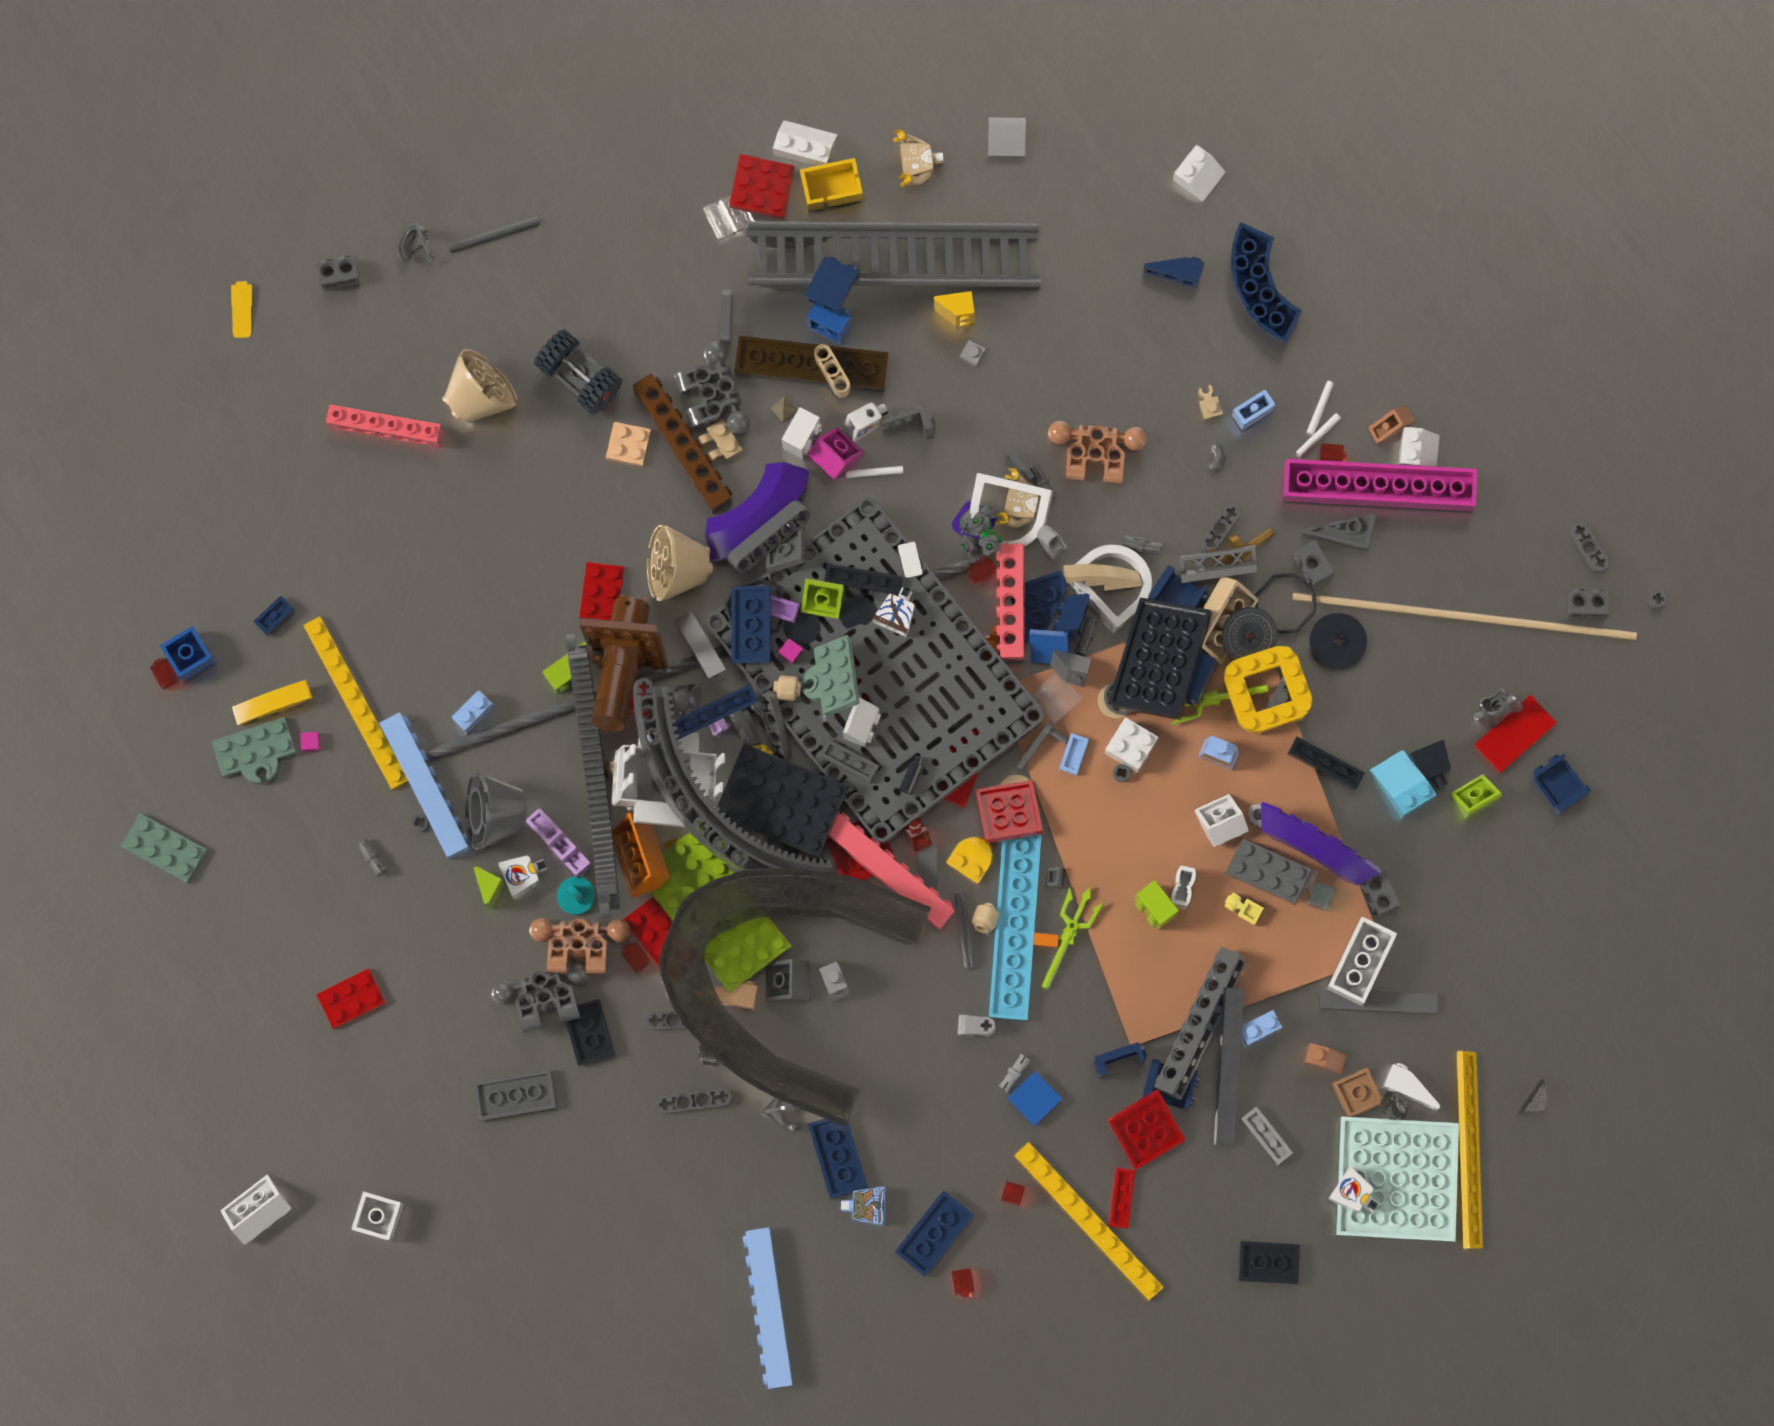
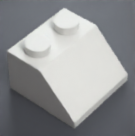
M1196 145L1175 171L1173 181L1201 201H1204L1223 177L1225 171L1212 155Z
M1404 426L1401 432L1398 465L1437 467L1440 435L1423 428Z
M859 697L860 704L853 706L843 731V738L865 747L867 742L871 743L874 735L872 728L874 725H878L881 714H878V707Z
M1230 794L1194 810L1213 847L1249 831L1243 813Z

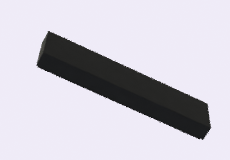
M827 564L824 582L898 596L901 591L903 576Z
M1298 736L1294 739L1287 753L1353 790L1357 789L1364 775V772Z

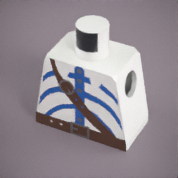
M902 588L898 597L889 594L875 614L873 623L907 637L915 609V604L909 602L912 592Z

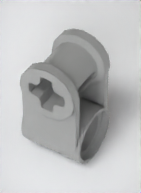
M1044 525L1038 530L1037 538L1043 551L1051 560L1055 559V555L1062 549L1065 550L1067 548L1061 536L1049 525Z
M959 1015V1036L988 1037L994 1034L996 1027L993 1019L990 1017ZM985 1022H989V1025L992 1026V1028H988V1031L981 1027L985 1025Z

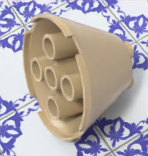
M464 349L460 352L446 393L442 397L443 402L453 410L451 412L457 420L462 418L468 423L512 409L517 404L515 403L517 400L516 393L496 366L490 367L485 362L487 359L484 356L470 349Z
M659 525L655 528L649 543V548H652L651 559H647V578L652 597L657 598V601H665L701 584H705L708 574H711L713 570L712 563H709L710 548L667 525Z

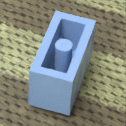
M1263 390L1233 409L1232 416L1243 431L1273 412L1275 403L1267 391Z
M478 690L452 716V719L465 733L469 734L495 707Z
M1272 1010L1242 1026L1241 1039L1245 1047L1281 1030L1282 1026L1274 1011Z

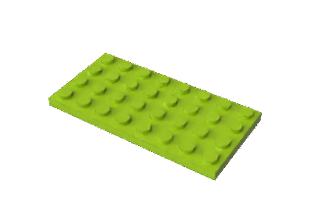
M690 832L662 852L670 877L660 888L650 891V893L729 993L791 948L790 943L727 864L712 854Z

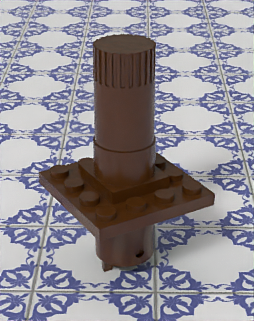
M620 594V597L614 601L610 621L581 619L580 628L592 663L601 665V673L591 717L592 725L598 729L608 732H617L625 729L638 668L667 669L668 660L657 625L647 624L650 606L646 596H643L641 600Z

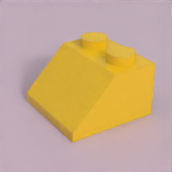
M971 291L934 296L935 312L953 325L966 328L970 327L971 324H975Z

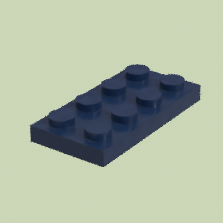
M770 586L732 587V664L771 663Z
M845 1112L808 1123L830 1199L868 1188Z
M943 1190L894 1253L926 1277L973 1218L974 1214Z

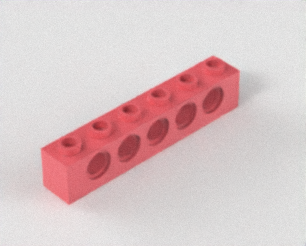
M329 405L326 424L330 429L440 448L443 434L441 424L336 405Z
M1000 544L1001 549L997 552V561H1000V569H997V580H1000V587H997V599H1000V606H997V618H1000V625H997V636H1000V644H997V654L1000 655L1003 661L1025 660V547L1023 544ZM1008 561L1016 562L1015 566L1011 569L1005 567ZM1013 579L1016 581L1015 585L1011 588L1006 587V582ZM1009 598L1016 600L1013 606L1006 605V601ZM1014 617L1016 621L1013 625H1007V618ZM1008 636L1016 637L1013 644L1006 643Z

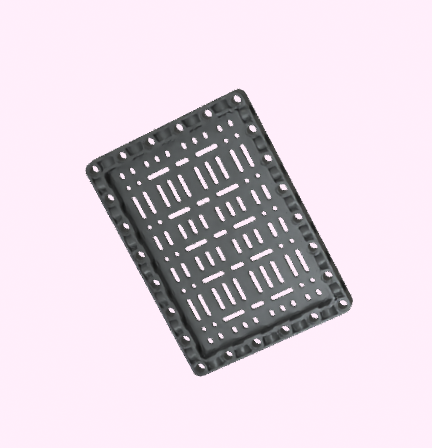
M866 498L804 544V553L810 551L814 554L811 559L804 558V563L772 573L767 572L760 578L777 585L781 590L782 596L784 594L789 595V601L802 605L805 579L824 581L826 570L823 568L824 564L845 567L853 565L856 569L868 571L870 568H874L876 572L889 574L880 563V560L885 559L898 576H903L901 589H909L912 592L909 602L913 603L914 600H917L927 612V615L923 616L915 607L912 617L916 623L910 624L907 637L902 635L896 636L891 630L873 623V621L867 625L860 624L852 627L856 629V633L850 637L853 655L860 662V666H855L856 679L862 680L858 685L859 697L862 698L861 694L866 693L875 706L879 708L878 714L888 713L887 718L872 728V732H874L871 743L867 742L865 746L882 768L880 771H877L871 784L819 757L826 742L830 739L839 745H846L847 749L866 758L861 752V748L864 746L843 738L844 729L834 717L835 714L826 717L822 714L821 702H813L811 699L810 704H805L801 697H797L795 701L778 699L781 714L786 709L793 712L789 718L782 715L785 728L823 776L849 786L843 802L859 820L868 834L880 844H885L1040 726L1044 715L1040 706L920 556L922 575L905 577L898 545L909 542L874 499ZM866 506H872L874 508V511L871 513H866L864 511V508ZM840 528L844 533L841 536H836L833 533L834 530ZM862 535H866L868 537L867 542H864L861 539ZM895 535L898 539L896 542L891 543L887 540V537ZM851 543L856 545V550L850 548ZM873 548H876V549H877V552H876V553H872L871 550H872ZM835 555H839L842 560L837 562L834 558ZM865 557L866 560L862 562L860 561V558ZM813 572L819 575L818 579L812 577ZM780 574L783 576V580L775 582L773 577ZM757 582V583L751 584L750 586H769V585H767V584H765V583H763V582ZM796 585L800 586L801 592H796L794 587ZM771 587V595L779 598L777 590ZM844 587L853 596L865 597L859 589ZM868 591L874 598L873 605L877 611L889 594ZM843 594L842 605L848 599L845 594ZM936 594H942L944 596V600L938 602L934 599V596ZM731 599V601L729 602L728 606H729V609H730V612H731V615H732V599ZM723 605L708 618L707 622L710 632L731 658L732 628L725 605ZM840 615L839 619L823 616L834 629V632L829 633L819 621V635L823 639L822 642L814 639L808 643L811 646L810 651L797 644L803 648V652L792 664L779 655L780 647L775 642L776 639H781L785 644L788 640L782 625L778 633L771 635V651L784 666V671H780L772 660L771 663L736 665L759 695L767 691L773 692L774 681H778L781 675L796 676L799 682H802L805 673L815 666L810 664V661L815 658L814 648L843 637L852 628L847 629L842 624ZM771 616V628L775 630L779 625V618ZM720 620L723 624L720 628H714L712 626L713 622ZM935 622L936 626L931 627L930 623ZM964 623L968 626V629L960 631L957 626ZM876 629L881 630L889 640V644L885 645L875 633ZM924 631L925 634L923 636H920L919 632ZM941 633L945 634L953 644V649H949L939 637ZM864 638L870 639L877 648V653H873L863 641ZM909 639L913 640V644L895 658L890 659L888 657L889 654ZM929 642L934 643L942 654L941 658H938L929 648ZM989 653L992 658L989 661H984L981 655ZM914 654L920 656L927 665L926 669H922L913 658ZM960 655L963 657V659L959 661L957 660V656ZM903 662L907 663L916 675L915 678H911L901 666ZM876 664H883L874 674L868 675V670ZM950 664L951 669H946L945 666ZM966 667L972 668L986 686V690L980 689L966 671ZM803 668L805 672L801 674L799 669ZM891 671H895L904 682L903 687H900L891 677ZM935 673L940 674L938 679L921 692L917 693L915 691L919 685ZM956 675L960 676L975 695L974 699H970L954 679ZM761 680H768L769 685L762 688L759 686ZM1013 683L1015 689L1008 691L1005 689V685ZM803 685L801 686V689H802V690H804V689H810V688H811L810 686H809V687H804ZM873 685L879 686L887 696L886 700H882L872 688ZM940 687L946 689L958 704L960 710L955 711L939 691ZM905 696L909 697V701L900 708H894V705ZM928 696L935 698L948 715L947 720L941 717L928 700ZM993 696L995 701L991 702L989 698ZM918 704L922 705L937 724L936 728H932L916 708ZM982 705L984 706V709L979 710L978 706ZM851 707L838 712L846 723L852 710ZM1003 708L1006 714L1001 715L998 710ZM819 711L820 715L815 716L814 712ZM1035 712L1039 715V719L1032 721L1028 715ZM972 714V719L952 734L948 733L949 728L966 715ZM992 717L995 722L990 724L987 718ZM900 718H904L920 738L918 742H915L899 722ZM823 723H829L837 734L836 738L831 737L823 727ZM888 727L894 728L908 746V750L904 751L887 730ZM976 728L979 731V735H974L972 729ZM876 736H882L896 754V759H892L876 740ZM1000 736H1006L1008 737L1009 742L1006 744H1001L998 741V738ZM940 737L942 739V741L931 750H928L926 748L927 745L934 741L936 738ZM965 737L968 743L963 744L960 739ZM809 739L816 741V745L812 748L806 746V741ZM954 746L957 750L956 753H952L949 747ZM915 754H920L923 758L921 765L924 766L923 768L927 770L928 774H920L912 795L901 792L900 796H896L893 791L896 788H900L908 768L900 774L896 773V769ZM936 759L939 762V766L935 767L932 764V760ZM976 759L979 764L977 767L972 768L968 765V761ZM832 769H837L840 774L838 777L833 778L829 775V772ZM885 777H889L890 781L885 782ZM944 782L948 785V788L945 791H940L937 785ZM878 786L879 790L874 791L873 787ZM884 797L888 798V800L890 801L888 805H885L882 802V799ZM861 799L863 801L862 807H854L853 801ZM915 806L918 811L911 815L907 812V808ZM878 830H886L887 835L884 838H879L876 835Z

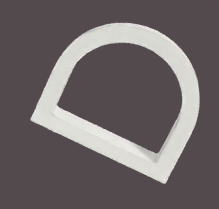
M977 473L970 507L971 518L977 512H981L987 483L1041 496L1036 522L1032 530L1021 539L1015 541L1002 540L998 544H1023L1026 547L1037 539L1038 530L1046 524L1053 491Z
M1105 545L1092 550L1075 565L1093 564L1100 559L1108 557L1127 561L1139 572L1142 581L1138 599L1119 616H1116L1090 587L1085 586L1084 581L1067 584L1076 594H1090L1088 607L1114 634L1135 616L1140 597L1148 599V595L1151 592L1152 578L1146 562L1135 551L1120 545Z

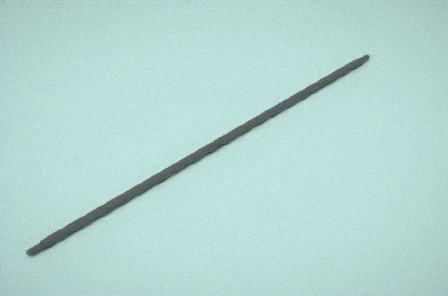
M981 555L970 560L964 559L932 572L938 580H942L947 576H953L970 570V567L987 562L988 559L986 555ZM870 593L864 595L872 603L874 602V598ZM816 615L820 622L826 621L823 616ZM722 646L714 648L719 658L728 655ZM695 655L679 662L668 664L667 669H654L651 672L637 675L634 683L641 678H647L654 682L700 664ZM574 698L546 707L538 712L515 718L510 722L487 728L482 732L473 733L453 742L436 746L427 750L425 754L431 761L440 756L493 739L499 735H504L525 726L547 720L553 716L575 710Z

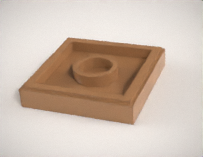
M1368 1067L1332 1083L1347 1117L1357 1116L1385 1103Z

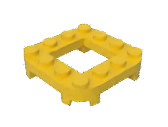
M1276 646L1236 659L1226 667L1224 685L1229 694L1237 722L1245 731L1254 733V735L1262 734L1266 730L1297 720L1299 722L1309 713L1312 705V696L1299 659L1291 648ZM1279 667L1292 701L1256 712L1244 678Z

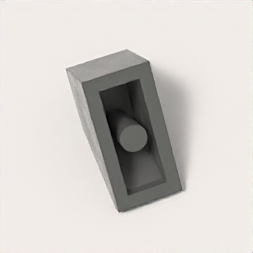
M1054 649L1050 666L1065 683L1084 687L1091 658Z

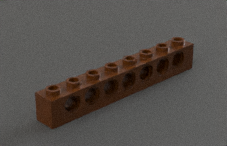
M651 373L633 384L634 392L712 514L732 502L730 496L733 495L727 485L723 486L718 470L714 471L710 466L713 464L707 454L703 455L701 451L702 445L698 439L694 440L691 436L693 432L687 423L684 425L681 418L683 416L679 409H674L671 405L673 400L668 392L664 394L662 391L663 385L659 378H654ZM652 393L659 394L655 400L650 399L649 396ZM662 408L669 410L666 415L659 414ZM671 424L679 425L678 429L674 431L670 430L669 426ZM687 439L689 442L686 446H680L679 441ZM693 454L699 457L694 462L689 460V457ZM701 470L709 472L706 477H700L698 474ZM715 485L718 487V490L715 493H711L708 491L709 487Z

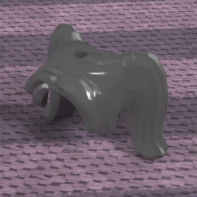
M1499 688L1495 694L1483 698L1479 702L1483 712L1475 713L1474 717L1484 728L1488 729L1510 713L1521 712L1523 705L1518 700L1517 695L1513 693L1508 695L1504 688Z

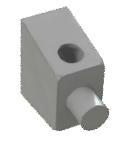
M837 961L818 968L832 1002L850 995Z

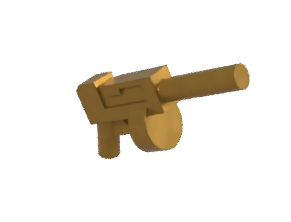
M1269 528L1249 543H1242L1236 534L1231 535L1227 539L1232 548L1258 546L1274 535V531ZM1211 548V549L1209 550V552H1213V551H1217V550H1215L1214 548ZM1252 551L1243 552L1240 558L1244 560L1252 554ZM1227 554L1221 560L1226 564H1232L1236 558Z

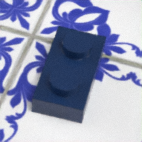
M280 596L253 622L268 636L295 609Z

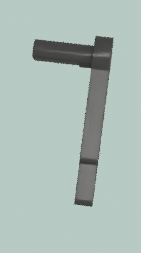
M1048 721L1016 767L1020 770L1023 769L1047 733L1063 744L1066 743L1068 738L1052 727L1054 724Z

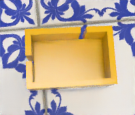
M855 158L800 169L808 212L823 209L825 204H828V207L863 200Z

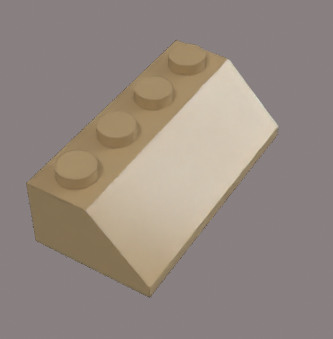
M1221 577L1203 608L1211 610L1212 616L1201 653L1216 658L1219 664H1223L1228 655L1222 644V629L1226 620L1232 613L1241 608L1255 607L1259 600L1237 580Z

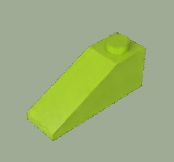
M566 654L542 671L556 693L560 691L563 693L571 687L568 654Z

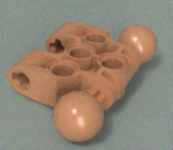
M1056 421L1048 429V437L1054 444H1065L1069 439L1078 440L1068 448L1065 479L1084 481L1086 463L1090 462L1094 465L1100 463L1104 465L1103 482L1122 484L1125 453L1116 443L1125 444L1132 451L1143 449L1147 443L1145 431L1137 427L1130 428L1123 433L1117 432V428L1079 425V429L1070 428L1066 422ZM1100 432L1103 437L1100 440H1095L1092 434ZM1074 449H1080L1082 451V455L1080 457H1074L1072 455V451ZM1092 451H1099L1101 457L1098 459L1091 456ZM1112 452H1117L1120 455V458L1118 460H1112L1110 458V454Z
M538 918L531 923L529 932L535 941L546 942L549 940L547 955L548 973H568L569 960L574 958L576 960L586 959V974H606L609 950L607 941L603 937H608L613 943H624L629 939L631 928L625 920L621 919L613 920L609 925H600V921L590 922L581 918L570 922L561 921L560 925H552L548 919Z

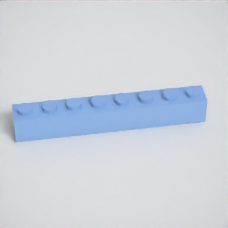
M399 712L380 722L379 724L447 858L451 860L470 850L468 844L471 842L466 833H461L459 829L462 827L461 822L457 816L453 817L451 811L454 809L449 799L445 801L442 795L445 791L441 783H436L434 777L437 775L433 767L427 766L425 761L428 758L423 749L419 750L417 744L420 742L415 732L411 734L408 728L411 724L407 716L403 717Z
M770 1228L746 1231V1236H743L744 1248H748L749 1255L746 1256L747 1268L751 1267L752 1275L748 1276L750 1287H754L755 1295H751L753 1307L757 1306L758 1314L754 1315L755 1325L760 1326L761 1334H757L758 1345L763 1347V1354H760L761 1365L766 1367V1374H763L764 1386L768 1385L769 1389L793 1386Z

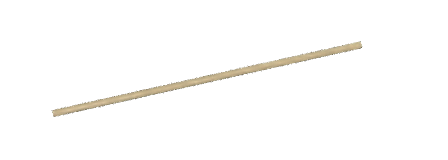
M1293 592L1292 600L1312 602V594ZM1316 595V603L1630 640H1636L1637 632Z

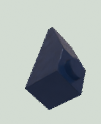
M1183 257L1145 263L1143 273L1197 288L1205 262H1202L1197 257Z

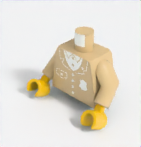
M898 129L893 133L899 137L893 138V141L902 142L900 143L903 173L898 179H903L904 181L900 186L905 187L907 184L922 185L933 175V165L944 163L943 153L931 154L930 144H926L925 141L905 134L902 129Z
M1015 468L1008 469L1011 471L1012 476L1005 475V479L1034 486L1026 478L1018 474ZM1009 488L1004 512L996 514V516L1001 518V521L995 522L996 525L1004 524L1012 528H1019L1033 522L1035 513H1038L1039 495Z

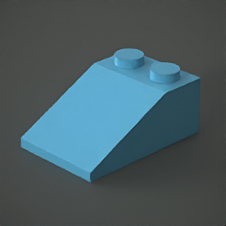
M1403 750L1370 770L1401 819L1433 800L1436 796L1427 779Z

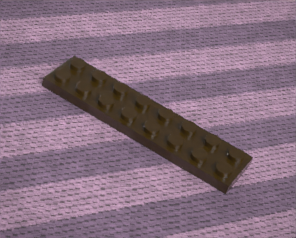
M739 336L734 369L735 374L829 384L815 360L814 352L819 344ZM829 346L847 376L850 387L884 391L889 352ZM821 352L818 356L820 358H826L828 354L826 352ZM830 368L827 372L829 374H835L838 370L836 368Z

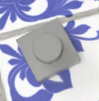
M969 340L960 358L977 366L985 352V348Z

